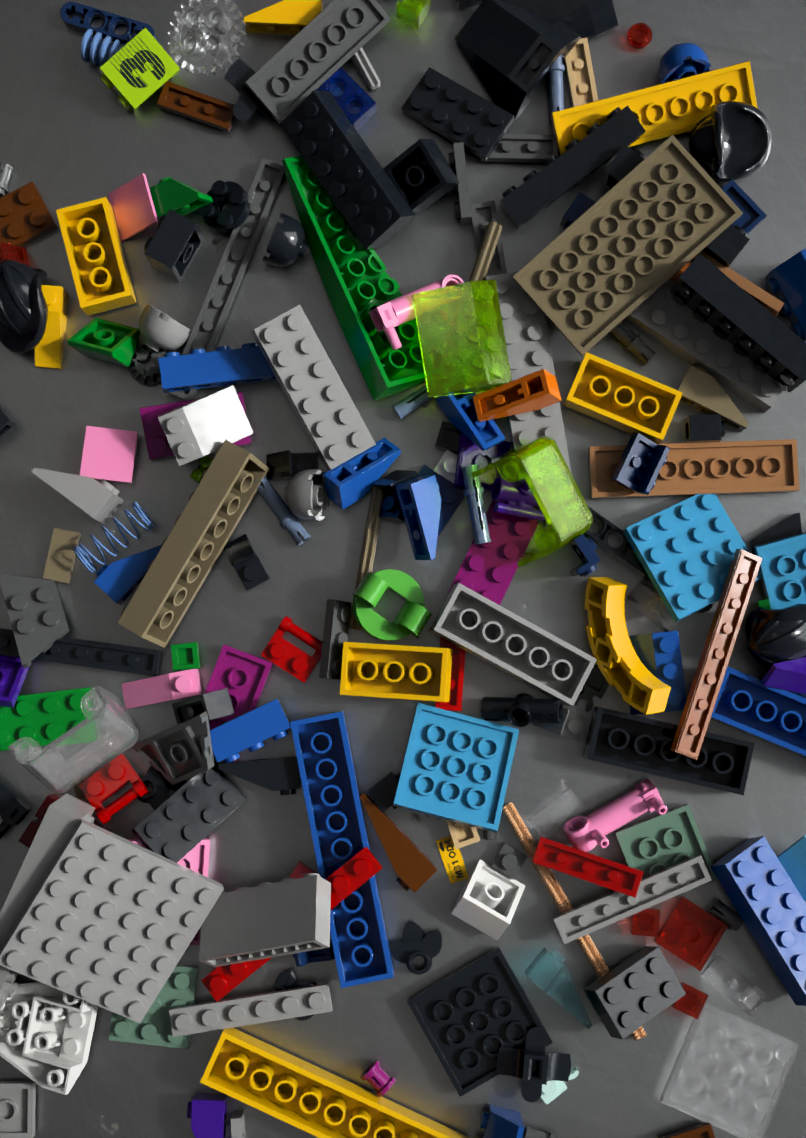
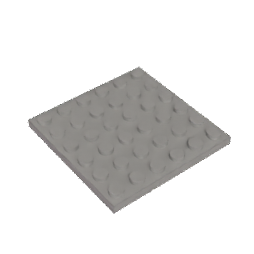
M81 818L0 948V966L141 1023L220 897L224 887L215 880Z

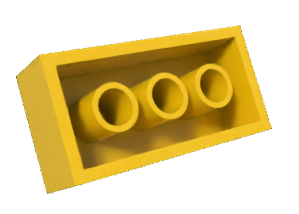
M103 197L57 209L56 213L80 307L84 313L89 316L137 303L114 212L108 199Z
M586 352L563 406L629 434L633 432L640 433L654 443L660 444L665 437L683 392Z
M343 642L340 695L449 702L453 650L437 647Z

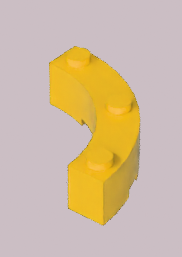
M588 577L585 609L588 610L589 626H586V631L593 656L597 659L596 663L610 686H615L622 694V699L633 708L645 715L664 712L671 687L656 678L644 666L631 644L625 620L627 584L609 577Z

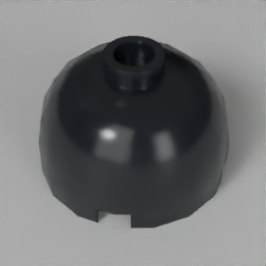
M281 213L280 219L284 221L283 223L277 222L266 249L270 256H264L262 261L277 267H287L293 264L297 257L303 258L308 244L304 242L305 231L303 226L291 216Z

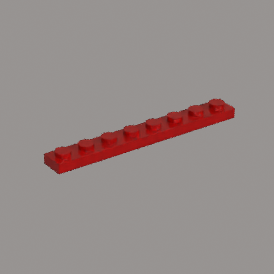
M367 847L363 848L325 879L331 883L330 910L383 868ZM271 958L219 966L201 981L216 1002H218Z

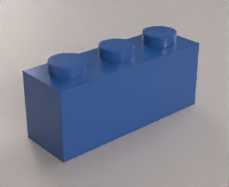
M274 699L210 730L212 751L217 762L224 760L225 764L240 758L239 752L247 748L249 752H253L263 747L262 741L270 737L275 741L288 735L287 729L291 728V725L279 699Z

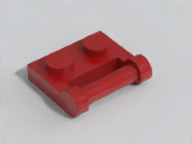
M285 616L261 653V656L305 683L321 659L323 640L320 641L292 623L293 620ZM285 632H289L316 651L313 656L308 655L282 638Z
M124 754L117 756L79 785L90 804L95 807L96 815L103 824L109 822L112 819V815L136 797H142L148 792L146 786ZM128 783H132L133 787L107 807L103 805L104 801Z

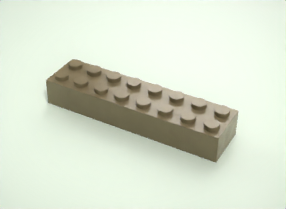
M225 439L222 446L217 449L211 465L204 471L198 487L190 495L188 504L182 514L177 517L175 526L169 536L162 542L161 549L156 558L149 564L148 571L142 582L136 586L129 604L122 610L121 617L117 622L118 624L143 639L164 648L167 646L256 494L259 483L260 485L262 484L261 480L269 472V467L250 452Z

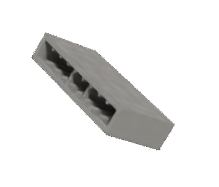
M308 873L303 878H283L281 882L277 883L262 882L257 887H238L236 891H223L201 925L199 961L212 967H219L329 948L331 883L317 873Z

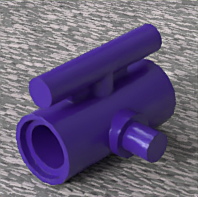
M497 476L494 479L491 497L492 500L500 501L495 503L494 512L542 522L545 520L546 512L540 510H543L548 502L549 489L547 486L536 484L535 479L532 477L522 481Z

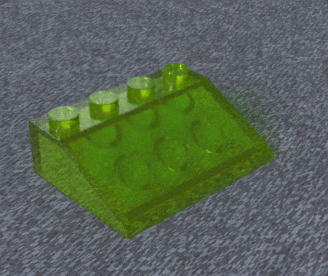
M495 279L471 281L412 295L428 397L485 392L512 381Z

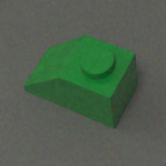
M172 177L159 180V184L150 188L157 217L160 218L162 215H166L169 209L184 216L213 202L211 196L184 182L174 180Z

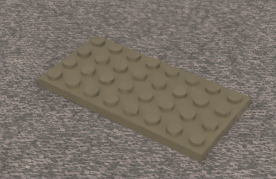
M671 135L513 276V280L577 352L583 356L742 216L743 212L679 141Z

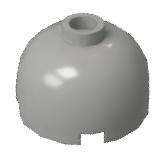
M149 304L145 306L139 319L140 333L147 339L145 345L157 352L161 348L168 351L176 350L183 345L192 331Z
M322 469L300 471L291 478L288 486L284 489V500L288 503L289 509L295 516L303 520L321 521L325 517L321 516L322 511L328 510L329 498L327 497L325 481L321 475L325 471Z

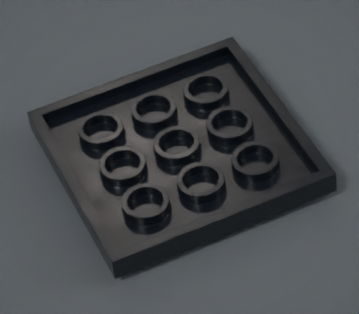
M500 947L493 949L407 999V1003L460 1097L498 1075L496 1060L500 1047L525 1049L526 1034L530 1028L540 1027L545 1031L546 1047L553 1043Z

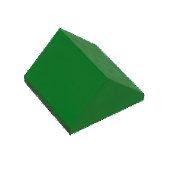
M95 318L68 339L67 342L70 347L84 356L129 368L140 336V330Z

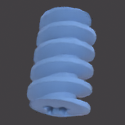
M88 29L82 39L81 58L84 62H91L94 66H102L120 50L121 42L116 39L113 45H111L110 36H106L104 41H102V33L97 32L93 38V30Z

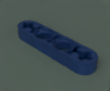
M68 2L62 6L60 11L64 24L80 32L86 33L88 29H92L94 36L97 32H100L104 39L106 36H110L111 41L118 39L121 44H125L146 27L157 40L154 29L146 23L80 3ZM76 11L79 17L73 16L72 20H70L68 14H73ZM95 17L103 19V24L99 28L90 26L91 20ZM124 24L127 26L125 34L116 35L114 33L117 25Z

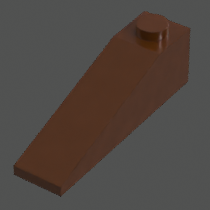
M363 792L360 795V799L395 873L399 876L396 881L406 891L411 889L415 893L437 871V867L384 812H381L374 801Z

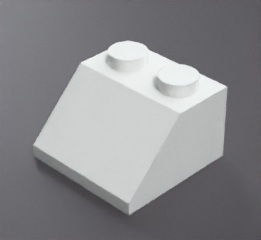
M479 860L459 894L451 914L493 939L498 940L510 925L525 885L500 872L486 862Z

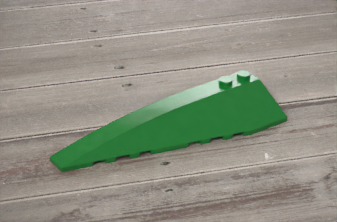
M302 156L284 158L282 163L314 262L339 324L373 399L378 400L396 395L431 380L435 375L440 376L449 370L441 364L443 356L424 319L418 320V318L394 327L402 344V347L397 350H392L385 332H377L369 312L385 304V302L402 296L398 290L400 285L395 278L392 279L385 272L386 266L374 249H365Z

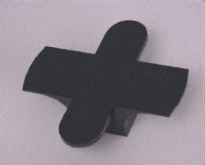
M239 58L230 66L224 77L239 93L240 99L233 107L234 117L239 121H246L254 112L259 111L277 124L278 122L245 85V82L256 72Z
M532 1027L528 1030L525 1049L500 1047L496 1060L498 1075L513 1076L522 1080L521 1094L528 1102H535L540 1098L542 1084L547 1085V1081L552 1080L568 1082L571 1072L570 1054L545 1051L546 1033L540 1027Z

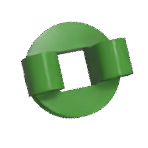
M387 569L374 573L368 572L353 593L354 617L361 629L376 639L398 640L409 634L418 637L432 615L425 608L424 596L418 583L402 571ZM386 589H389L405 600L404 605L392 623L371 609L375 608Z

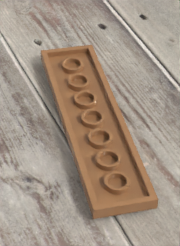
M797 439L658 444L666 445L670 450L667 454V461L661 467L656 478V484L648 495L633 493L611 480L627 445L589 447L591 499L691 496L696 494L797 492L800 490Z

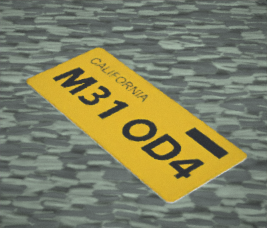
M451 835L436 840L450 884L468 879L469 876L459 849H455Z

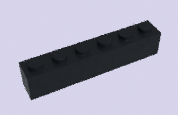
M629 106L622 110L620 107L614 109L606 116L608 121L601 126L599 123L594 124L585 132L588 136L580 142L577 138L564 147L565 153L559 157L556 154L543 163L545 168L537 173L536 170H533L523 178L525 183L516 188L513 185L502 193L504 198L500 204L517 228L521 227L615 157L624 145L630 146L644 135L645 129Z

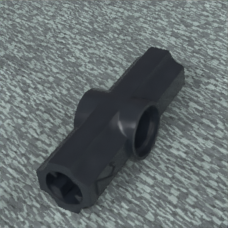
M521 693L515 698L483 697L480 711L481 718L486 721H507L516 727H525L529 722L561 724L564 709L563 702L560 699H534L529 694Z

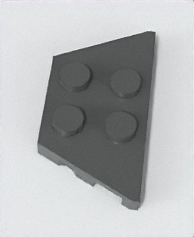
M0 574V585L21 663L24 668H27L32 664L31 661L42 651L45 653L56 640L61 639L69 632L55 581Z
M206 711L132 746L137 753L142 750L151 759L149 764L155 770L160 771L163 777L172 785L203 773L214 766L209 720Z

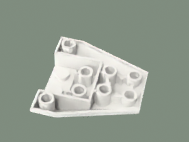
M41 982L18 984L12 997H7L0 1008V1056L40 1087L64 1095L68 1094L88 1061L98 1010L97 1005Z

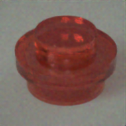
M637 23L629 28L627 41L633 48L643 49L651 43L652 31L647 24Z

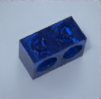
M342 67L319 87V91H329L332 93L334 90H341L344 92L340 96H332L356 130L360 129L377 113L376 102ZM353 107L361 109L358 114H351L349 112Z

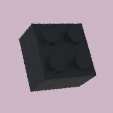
M419 139L383 168L414 213L423 212L460 183L434 139Z
M169 209L168 213L162 215L157 224L158 230L154 237H150L144 247V255L153 269L180 283L204 238L197 223Z

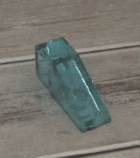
M544 947L525 970L526 976L585 1027L590 1029L592 1023L569 970L563 963L565 957L554 948L550 952Z

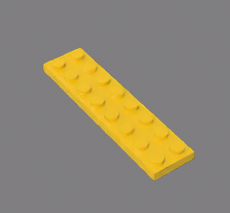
M750 61L559 110L550 114L558 144V153L561 156L566 152L565 146L576 138L580 142L588 136L585 132L596 123H599L600 126L608 121L606 116L617 107H620L622 110L629 106L646 131L642 137L628 146L631 147L692 131L701 119L711 114L712 106L716 103L738 101L757 108Z

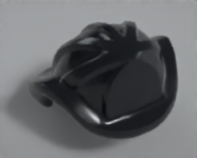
M724 101L714 104L711 114L701 119L695 125L689 136L688 145L693 158L701 166L712 170L714 179L718 181L739 180L754 174L766 163L771 150L772 135L766 116L758 108L744 102Z
M4 260L0 262V342L12 352L23 353L36 347L42 340L46 330L48 306L42 292V280L47 277V273L42 269H32L17 261Z
M796 604L785 609L775 610L757 607L749 613L745 628L749 640L748 651L755 661L770 669L775 663L806 657V604Z

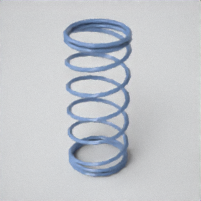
M136 501L131 505L148 528L141 524L127 509H124V512L131 522L137 537L129 532L115 517L112 518L123 536L126 546L101 525L115 554L111 553L90 534L104 563L94 557L81 543H79V546L75 545L73 547L74 553L89 572H96V567L89 556L101 565L106 564V559L99 546L108 554L117 557V550L110 537L122 547L128 548L129 544L122 529L134 539L139 540L140 535L132 519L146 531H151V529L155 528L152 520Z

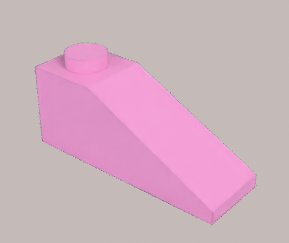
M199 669L174 672L121 684L126 709L203 694Z

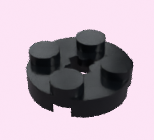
M221 180L214 182L207 195L212 197L213 202L199 208V214L211 229L218 233H227L228 229L232 227L237 229L247 219L250 212L249 195L246 190L235 182H223ZM227 203L229 208L222 210L223 206Z

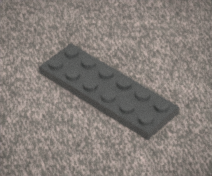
M334 0L245 82V85L280 124L312 91L320 87L391 21V18L376 0Z

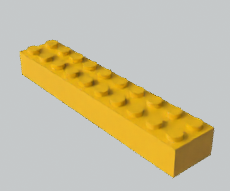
M235 1028L223 1030L200 1081L204 1085L318 1138H469L382 1096L378 1097L375 1093Z

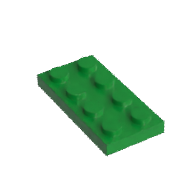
M91 687L18 696L14 708L0 706V751L96 739Z

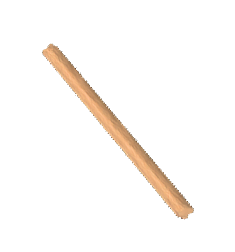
M511 802L507 803L502 808L503 814H505L504 817L507 816L506 820L509 819L507 822H511L509 825H512L511 828H514L512 831H515L516 837L519 836V843L522 842L521 846L524 845L522 848H526L524 851H527L526 854H529L527 857H530L529 860L532 859L533 861L537 844L525 823H523L524 821L518 814L514 804ZM536 863L532 864L533 866L535 865L534 869L537 868L535 871H539L537 874H541L539 877H542L541 880H544L542 882L545 883L544 886L547 885L546 889L549 888L547 891H550L549 895L552 894L551 898L554 897L552 900H556L554 903H557L556 906H559L557 909H561L559 912L562 911L564 913L574 909L559 882H557L558 880L552 870ZM589 934L576 939V941L579 940L578 944L581 943L579 947L582 946L581 950L584 949L582 952H586L584 955H587L586 959L589 958L588 962L591 961L589 964H593L591 967H594L593 971L596 970L594 973H598L596 974V976H599L598 979L607 974L610 970L596 946H594L595 944L591 937H589ZM640 1027L632 1033L631 1037L634 1038V1041L647 1035L643 1028Z

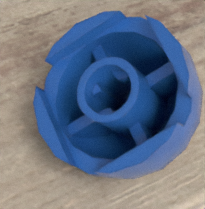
M681 43L673 45L662 56L658 72L661 83H666L710 71L709 67H711L706 53L699 46L693 43Z

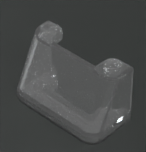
M99 685L87 692L81 700V709L86 719L50 744L41 748L35 739L23 737L8 747L16 761L53 792L64 793L131 748L138 741V728L119 697Z

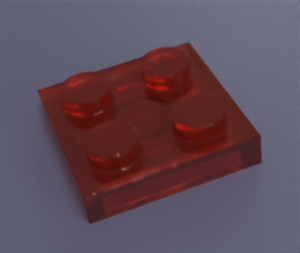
M681 896L653 941L701 971L728 928V925Z

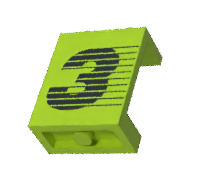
M145 27L99 68V73L101 74L99 79L107 89L113 88L119 95L117 100L126 110L130 108L135 112L169 79H173L179 73L180 68Z

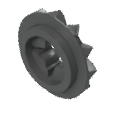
M141 345V347L136 349L129 365V372L132 377L144 385H154L161 382L160 367L157 366H159L158 358L164 357V350L160 349L157 352L147 345ZM151 355V361L157 366L150 367L146 374L145 366L139 362L147 361Z

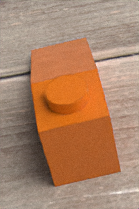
M545 369L473 396L478 421L480 422L539 410L562 401L556 377Z

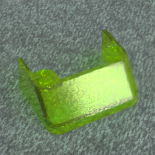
M548 436L538 437L482 464L471 473L472 477L475 478L497 468L500 476L508 482H516L525 478L548 525L538 530L535 535L536 547L527 551L517 562L518 567L555 552L587 532L593 523L592 514L556 442Z

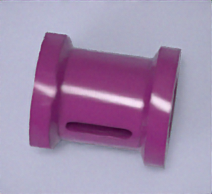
M375 1060L365 1069L360 1078L367 1080L377 1091L376 1095L381 1097L392 1087L396 1079L393 1076L390 1077L379 1066L380 1062Z

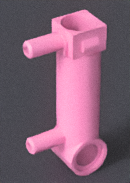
M448 275L441 280L385 302V304L370 311L369 314L377 332H385L392 350H397L402 347V344L394 327L436 309H439L446 327L454 325L455 320L448 305L463 297L465 284L459 276ZM446 286L450 288L451 295L446 291Z
M647 778L634 785L635 788L589 815H580L569 819L564 824L563 829L571 846L585 852L592 850L597 844L601 848H606L609 845V840L605 837L607 834L648 811L650 813L656 811L659 815H664L667 812V807L664 805L657 788Z

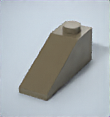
M690 365L676 389L683 392L680 402L706 415L720 414L721 421H724L725 425L739 432L746 429L749 424L717 380L708 374L709 371L698 365H695V367Z

